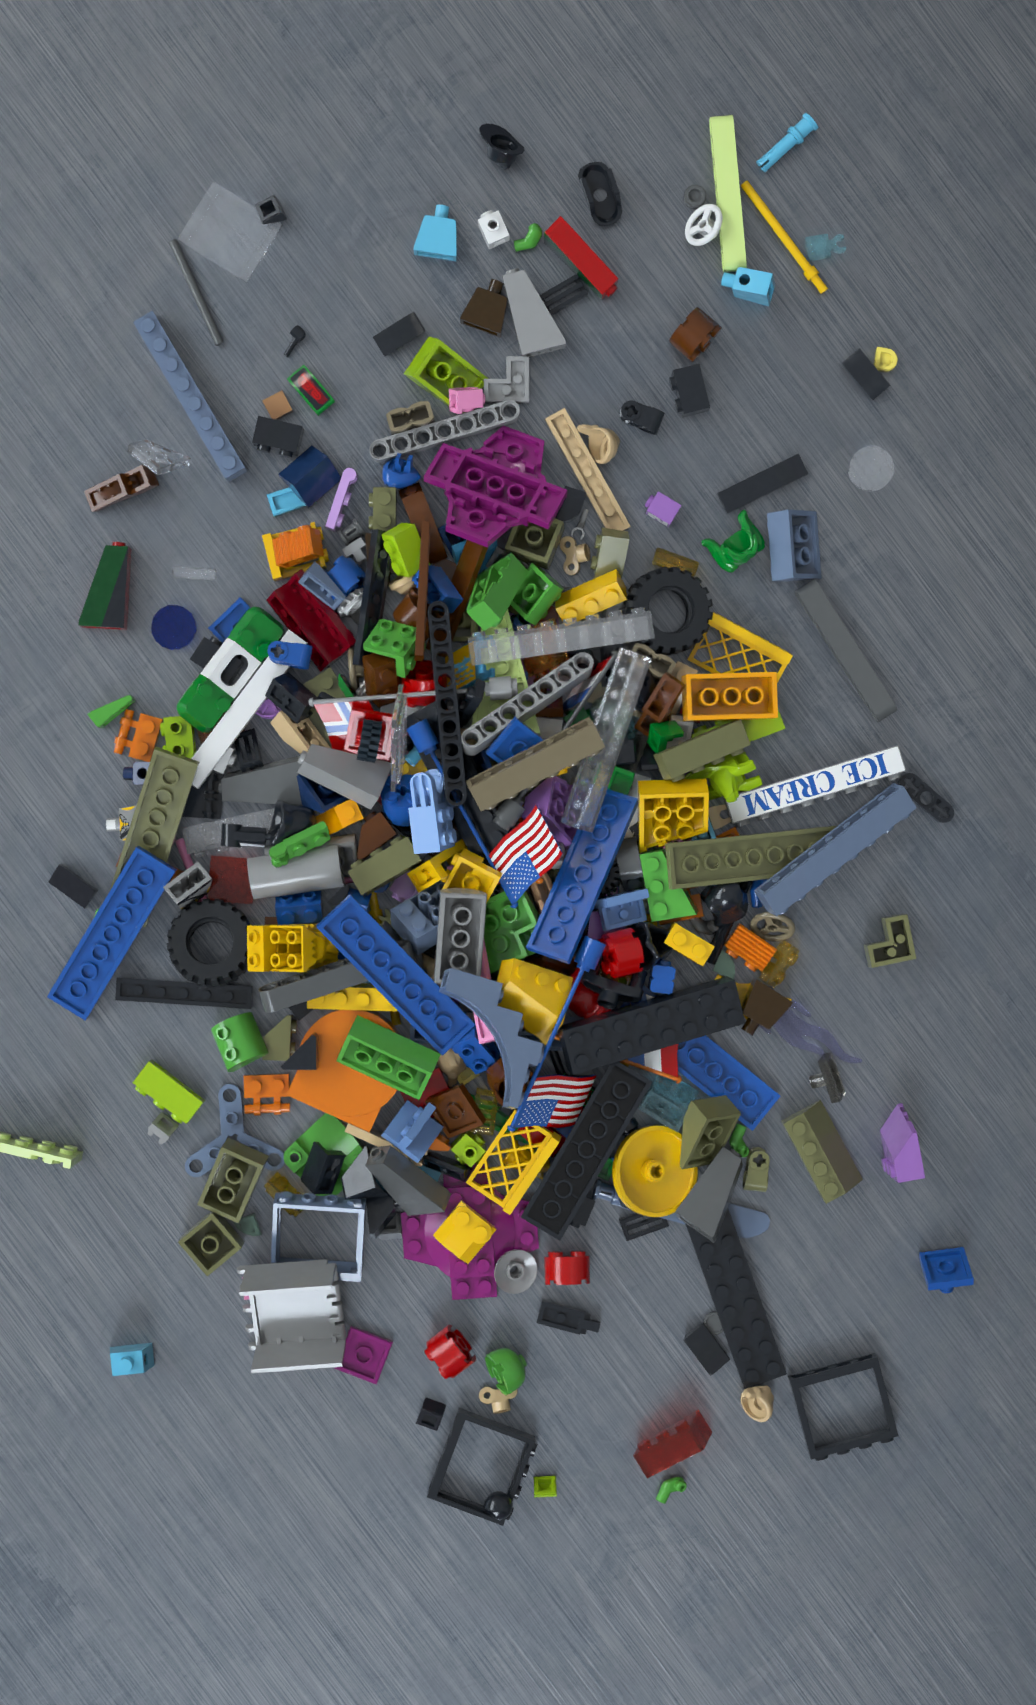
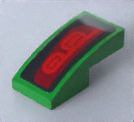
M302 365L287 378L288 382L318 416L335 402L305 365Z

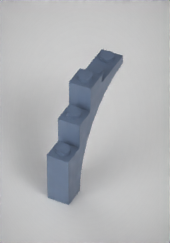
M453 968L446 969L439 992L458 1000L470 1008L489 1029L501 1053L505 1072V1093L502 1107L518 1109V1106L522 1104L524 1099V1092H522L524 1083L528 1081L530 1075L528 1066L534 1067L541 1063L544 1056V1050H542L543 1043L518 1036L524 1025V1020H522L523 1013L497 1006L503 998L504 991L501 990L503 983Z

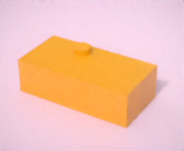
M777 672L686 674L681 676V682L686 685L682 691L683 722L778 718Z

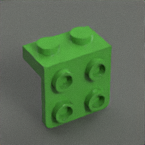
M381 619L364 642L363 649L368 652L395 658L397 676L406 678L409 671L413 670L416 665V661H414L416 627Z

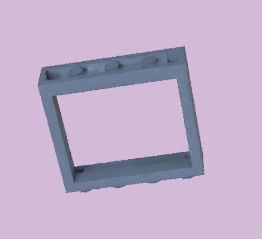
M288 1191L275 1193L271 1263L316 1260L280 1257L282 1208L358 1213L356 1262L328 1260V1263L337 1264L339 1281L361 1282L366 1199L345 1200V1197H338L332 1194L319 1196L312 1193L292 1194Z

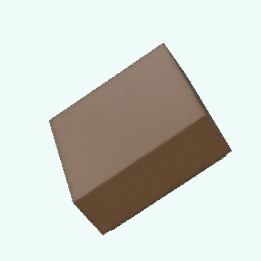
M282 390L262 400L270 417L274 420H278L293 412Z

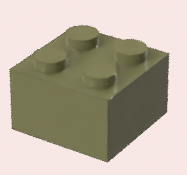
M554 519L549 529L531 522L528 526H514L505 546L506 555L512 553L519 560L530 564L533 563L538 567L549 570L565 530L564 522Z
M212 1211L183 1234L178 1241L180 1246L206 1276H209L239 1251L245 1242L223 1216Z

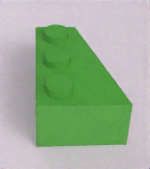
M512 553L479 573L476 578L466 612L484 631L491 626L496 627L503 620L504 614L529 571Z
M665 848L642 852L640 860L645 888L648 889L649 898L647 899L651 922L697 915L699 911L693 903L687 888L669 889Z

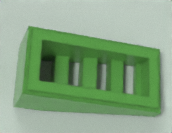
M128 695L90 711L87 715L97 727L104 728L135 703L136 699Z

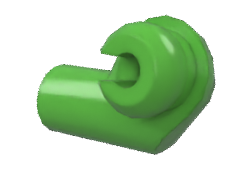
M737 1123L730 1137L729 1144L733 1150L744 1158L749 1154V1148L743 1140L747 1127Z

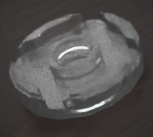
M868 446L861 448L853 455L849 463L848 473L851 481L857 488L874 492L881 490L890 482L894 474V464L891 456L880 447Z

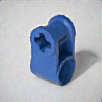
M274 641L268 646V656L273 663L309 670L312 646L283 641ZM277 647H280L284 653L280 654L279 658H276L272 652L276 651Z

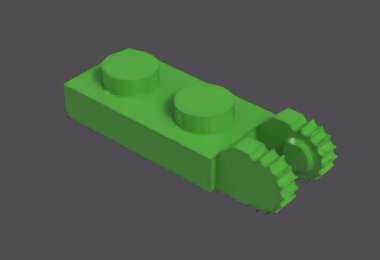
M321 821L284 839L283 842L276 844L274 847L272 846L269 850L272 865L276 868L282 867V865L288 864L289 859L301 856L306 851L322 846L331 840L326 823Z

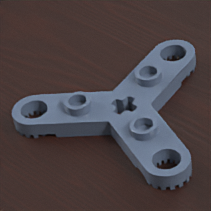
M229 1083L224 1085L218 1094L221 1135L186 1160V1172L192 1177H200L210 1171L228 1136L232 1137L234 1134L238 1135L237 1139L240 1143L268 1156L271 1153L279 1154L281 1157L280 1164L271 1165L267 1160L264 1168L271 1171L280 1170L285 1164L283 1150L245 1132L242 1092L235 1084ZM226 1089H233L236 1092V1099L234 1101H227L224 1098ZM194 1159L200 1160L203 1164V1168L199 1172L191 1169V1161Z

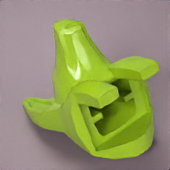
M746 752L736 756L728 754L724 756L725 760L715 765H712L711 762L705 764L704 770L697 773L690 771L684 778H708L711 784L708 786L709 800L723 796L728 803L737 801L739 797L738 791L746 792L763 785L759 775L749 779L745 778L744 774L756 769L754 761L749 760Z

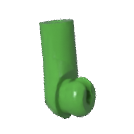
M536 223L531 224L525 238L513 241L516 252L532 249L537 246L542 237L540 225Z
M673 1477L665 1480L656 1496V1500L666 1504L671 1492H684L687 1487L684 1479Z

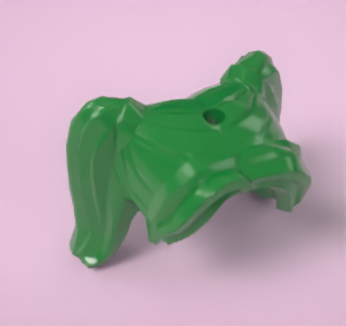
M742 510L738 515L741 530L726 539L722 545L710 538L704 539L701 542L702 546L707 547L717 564L727 572L733 573L739 565L747 563L765 548L763 536L749 519L746 510Z

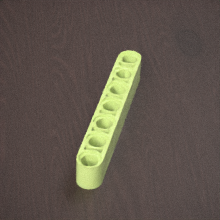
M733 115L715 116L709 118L716 205L722 211L723 216L722 225L719 230L723 273L736 272L738 267L747 268L734 119Z

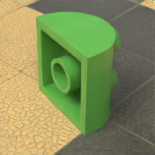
M531 563L527 569L529 572L510 605L526 621L537 625L541 619L546 617L548 609L554 601L559 600L564 588L549 574Z
M252 1012L236 1015L211 1028L212 1035L228 1072H234L268 1054Z

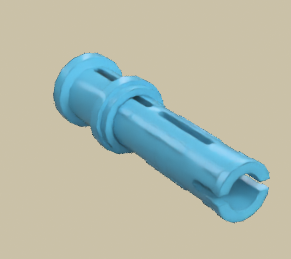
M804 113L802 115L803 118L795 126L788 128V134L756 161L758 166H762L767 161L760 168L763 172L766 173L795 144H802L804 138L811 131L818 129V125L809 114Z

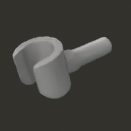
M583 509L577 527L571 531L572 537L574 531L579 529L582 531L580 540L583 539L585 535L583 530L589 510Z

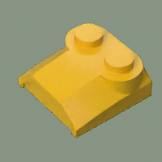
M461 1200L433 1236L455 1256L469 1264L484 1244L490 1240L497 1228Z

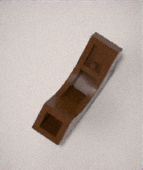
M418 482L398 490L410 523L415 524L420 539L422 521H430L429 563L447 558V553L420 483Z

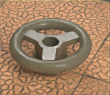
M350 647L348 649L349 677L351 689L356 692L355 690L359 687V678L364 677V668L352 665L355 648Z
M762 912L754 916L750 922L752 932L767 941H784L792 937L795 932L794 922L784 914L775 916L769 912ZM765 919V927L759 929L757 923ZM777 931L784 933V934H781V935H771V934H768V933H770V932H777Z

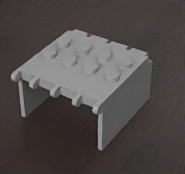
M324 1259L237 1267V1273L244 1274L242 1284L239 1286L240 1296H249L250 1304L242 1306L243 1312H251L253 1324L245 1326L246 1332H254L256 1340L255 1342L248 1343V1349L255 1350L251 1373L343 1366L346 1349V1331L343 1322L342 1302H340L341 1294L339 1282L337 1281L338 1271L336 1263H328V1260Z

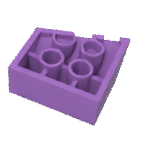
M557 776L546 778L525 798L523 807L525 811L522 814V818L525 820L537 804L557 842L563 843L565 850H569L581 822L586 792L577 789L574 785H568L567 781Z
M899 1103L880 1129L885 1158L881 1159L884 1172H887V1175L897 1183L925 1178L917 1132L912 1122L909 1121L907 1112H904L903 1104Z

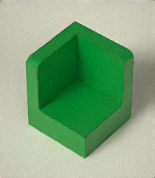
M675 720L650 724L647 743L655 753L666 749L667 742L673 741L674 738L683 737L684 731Z
M613 766L606 789L628 795L635 779V773Z

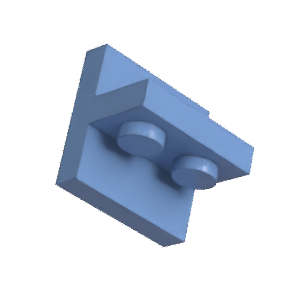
M648 889L630 890L598 898L594 909L599 911L603 931L647 921L643 899L649 898Z
M407 1100L381 1136L418 1163L439 1135L443 1126L430 1117L436 1109L430 1102L423 1109L422 1107L418 1108Z

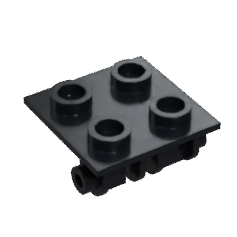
M210 773L199 789L192 785L182 817L221 819L222 793H219L218 787L219 781L224 777V774Z

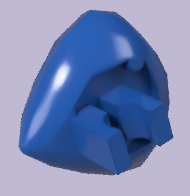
M398 453L396 458H392L384 464L382 479L386 486L401 489L416 483L421 478L419 472L413 466V456L409 455L408 459L404 460L401 459L402 454Z

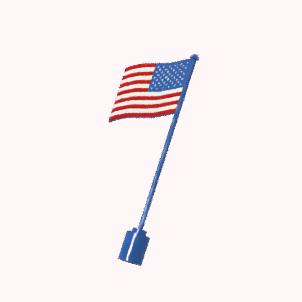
M425 718L406 730L419 753L424 752L425 755L430 753L443 777L442 766L434 753L437 749L436 744L439 741L428 720ZM452 791L451 794L456 803L460 802L456 791ZM536 804L527 818L505 835L489 854L462 805L459 808L490 866L503 873L499 882L512 904L510 907L517 908V901L529 886L549 871L562 856L563 852Z
M585 935L574 959L578 963L576 967L580 968V971L545 1046L541 1063H538L524 1093L523 1102L518 1107L511 1125L507 1126L511 1132L515 1131L516 1128L527 1126L561 1128L575 1125L597 1076L595 1074L582 1077L557 1074L538 1076L584 971L589 972L590 969H596L606 944Z

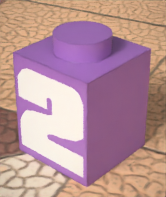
M658 491L656 496L651 494L647 500L645 507L648 509L645 514L669 527L681 505Z

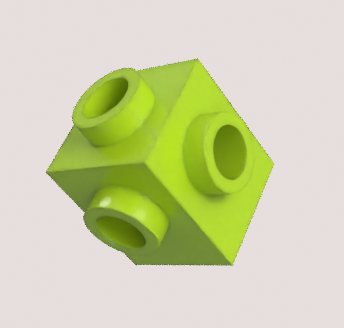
M469 1130L460 1134L451 1143V1151L456 1154L455 1158L462 1165L467 1164L469 1167H472L475 1163L478 1165L484 1156L486 1141L478 1133L474 1135Z

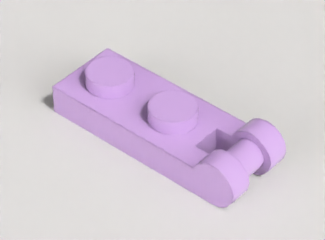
M346 468L342 474L325 525L328 530L336 532L337 527L341 528L345 516L342 514L344 505H349L352 493H349L350 487L358 479L356 471L352 468Z

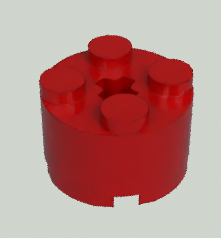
M430 660L416 661L414 669L409 671L406 678L401 677L402 693L434 691L432 662ZM446 676L438 679L440 686L447 687ZM435 695L403 699L406 701V706L413 708L433 703Z
M629 927L605 933L601 936V939H597L606 944L602 953L603 962L601 963L602 971L605 975L609 974L612 978H619L643 970V968H639L640 963H644L643 949L639 938L633 937L632 932L635 931Z
M560 1251L548 1252V1256L544 1257L545 1285H550V1280H554L556 1285L582 1284L584 1279L586 1284H590V1258L586 1255V1252L571 1251V1256H563V1252Z
M450 1324L430 1338L426 1343L427 1349L424 1350L428 1359L435 1361L439 1366L438 1370L445 1379L449 1377L455 1378L476 1361V1356H471L469 1352L472 1350V1347L458 1329L452 1331V1325Z

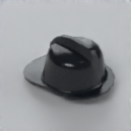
M486 123L479 128L481 137L487 143L488 158L502 168L509 169L517 156L525 151L524 147L501 126Z

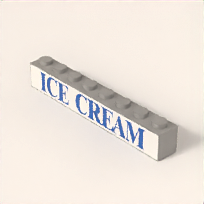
M899 745L739 793V797L735 802L728 803L725 798L723 800L727 807L728 816L731 819L730 823H736L737 827L750 824L749 819L757 816L759 820L772 817L771 812L780 810L782 814L794 810L793 806L800 803L802 807L815 804L814 799L823 797L825 801L837 797L836 792L844 790L845 794L858 791L857 786L862 784L871 787L880 784L879 779L888 777V781L902 777L901 773L905 772L906 768Z

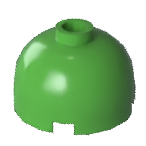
M499 1348L486 1355L485 1363L491 1378L495 1377L499 1382L496 1386L504 1395L512 1393L523 1384L526 1376L524 1367L527 1366V1363L521 1354L517 1355L515 1351L508 1348Z

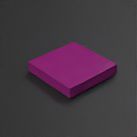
M351 1325L346 1337L343 1366L335 1367L334 1369L377 1385L393 1341Z

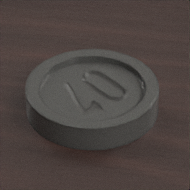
M717 1312L707 1314L704 1319L705 1326L711 1334H721L723 1329Z

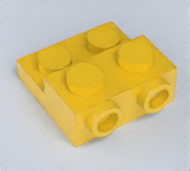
M463 848L461 853L456 851L450 863L454 865L452 871L446 870L448 876L441 880L445 883L442 889L468 888L483 891L487 894V904L503 873L482 863L484 858Z

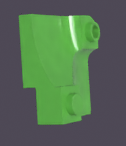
M505 891L489 898L486 904L484 941L490 974L500 969L502 960L512 958L522 960L536 954L527 950L526 946L540 915L526 891L517 901V908L510 907L512 904Z
M325 1113L287 1148L284 1153V1162L293 1173L301 1178L313 1142H319L326 1150H342L346 1157L332 1195H337L343 1190L341 1177L363 1150L364 1146L357 1137L344 1132L347 1126L340 1119ZM296 1153L299 1156V1160L293 1161L291 1154ZM316 1194V1195L326 1196V1195H330V1194Z

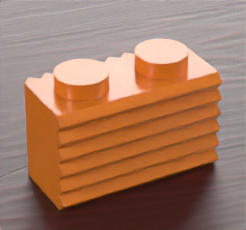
M303 525L297 528L298 531L282 532L279 534V537L272 539L276 566L289 568L324 556L320 530L311 528L310 525Z
M738 923L724 944L728 948L725 951L727 954L735 959L738 957L746 961L744 965L753 972H756L757 969L763 971L777 951L775 947L740 923Z

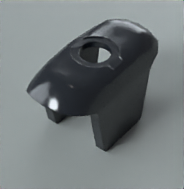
M602 162L588 163L579 170L578 178L591 216L599 226L612 225L622 215L620 192L612 169H608ZM597 189L606 191L607 197L604 201L595 200L593 194Z

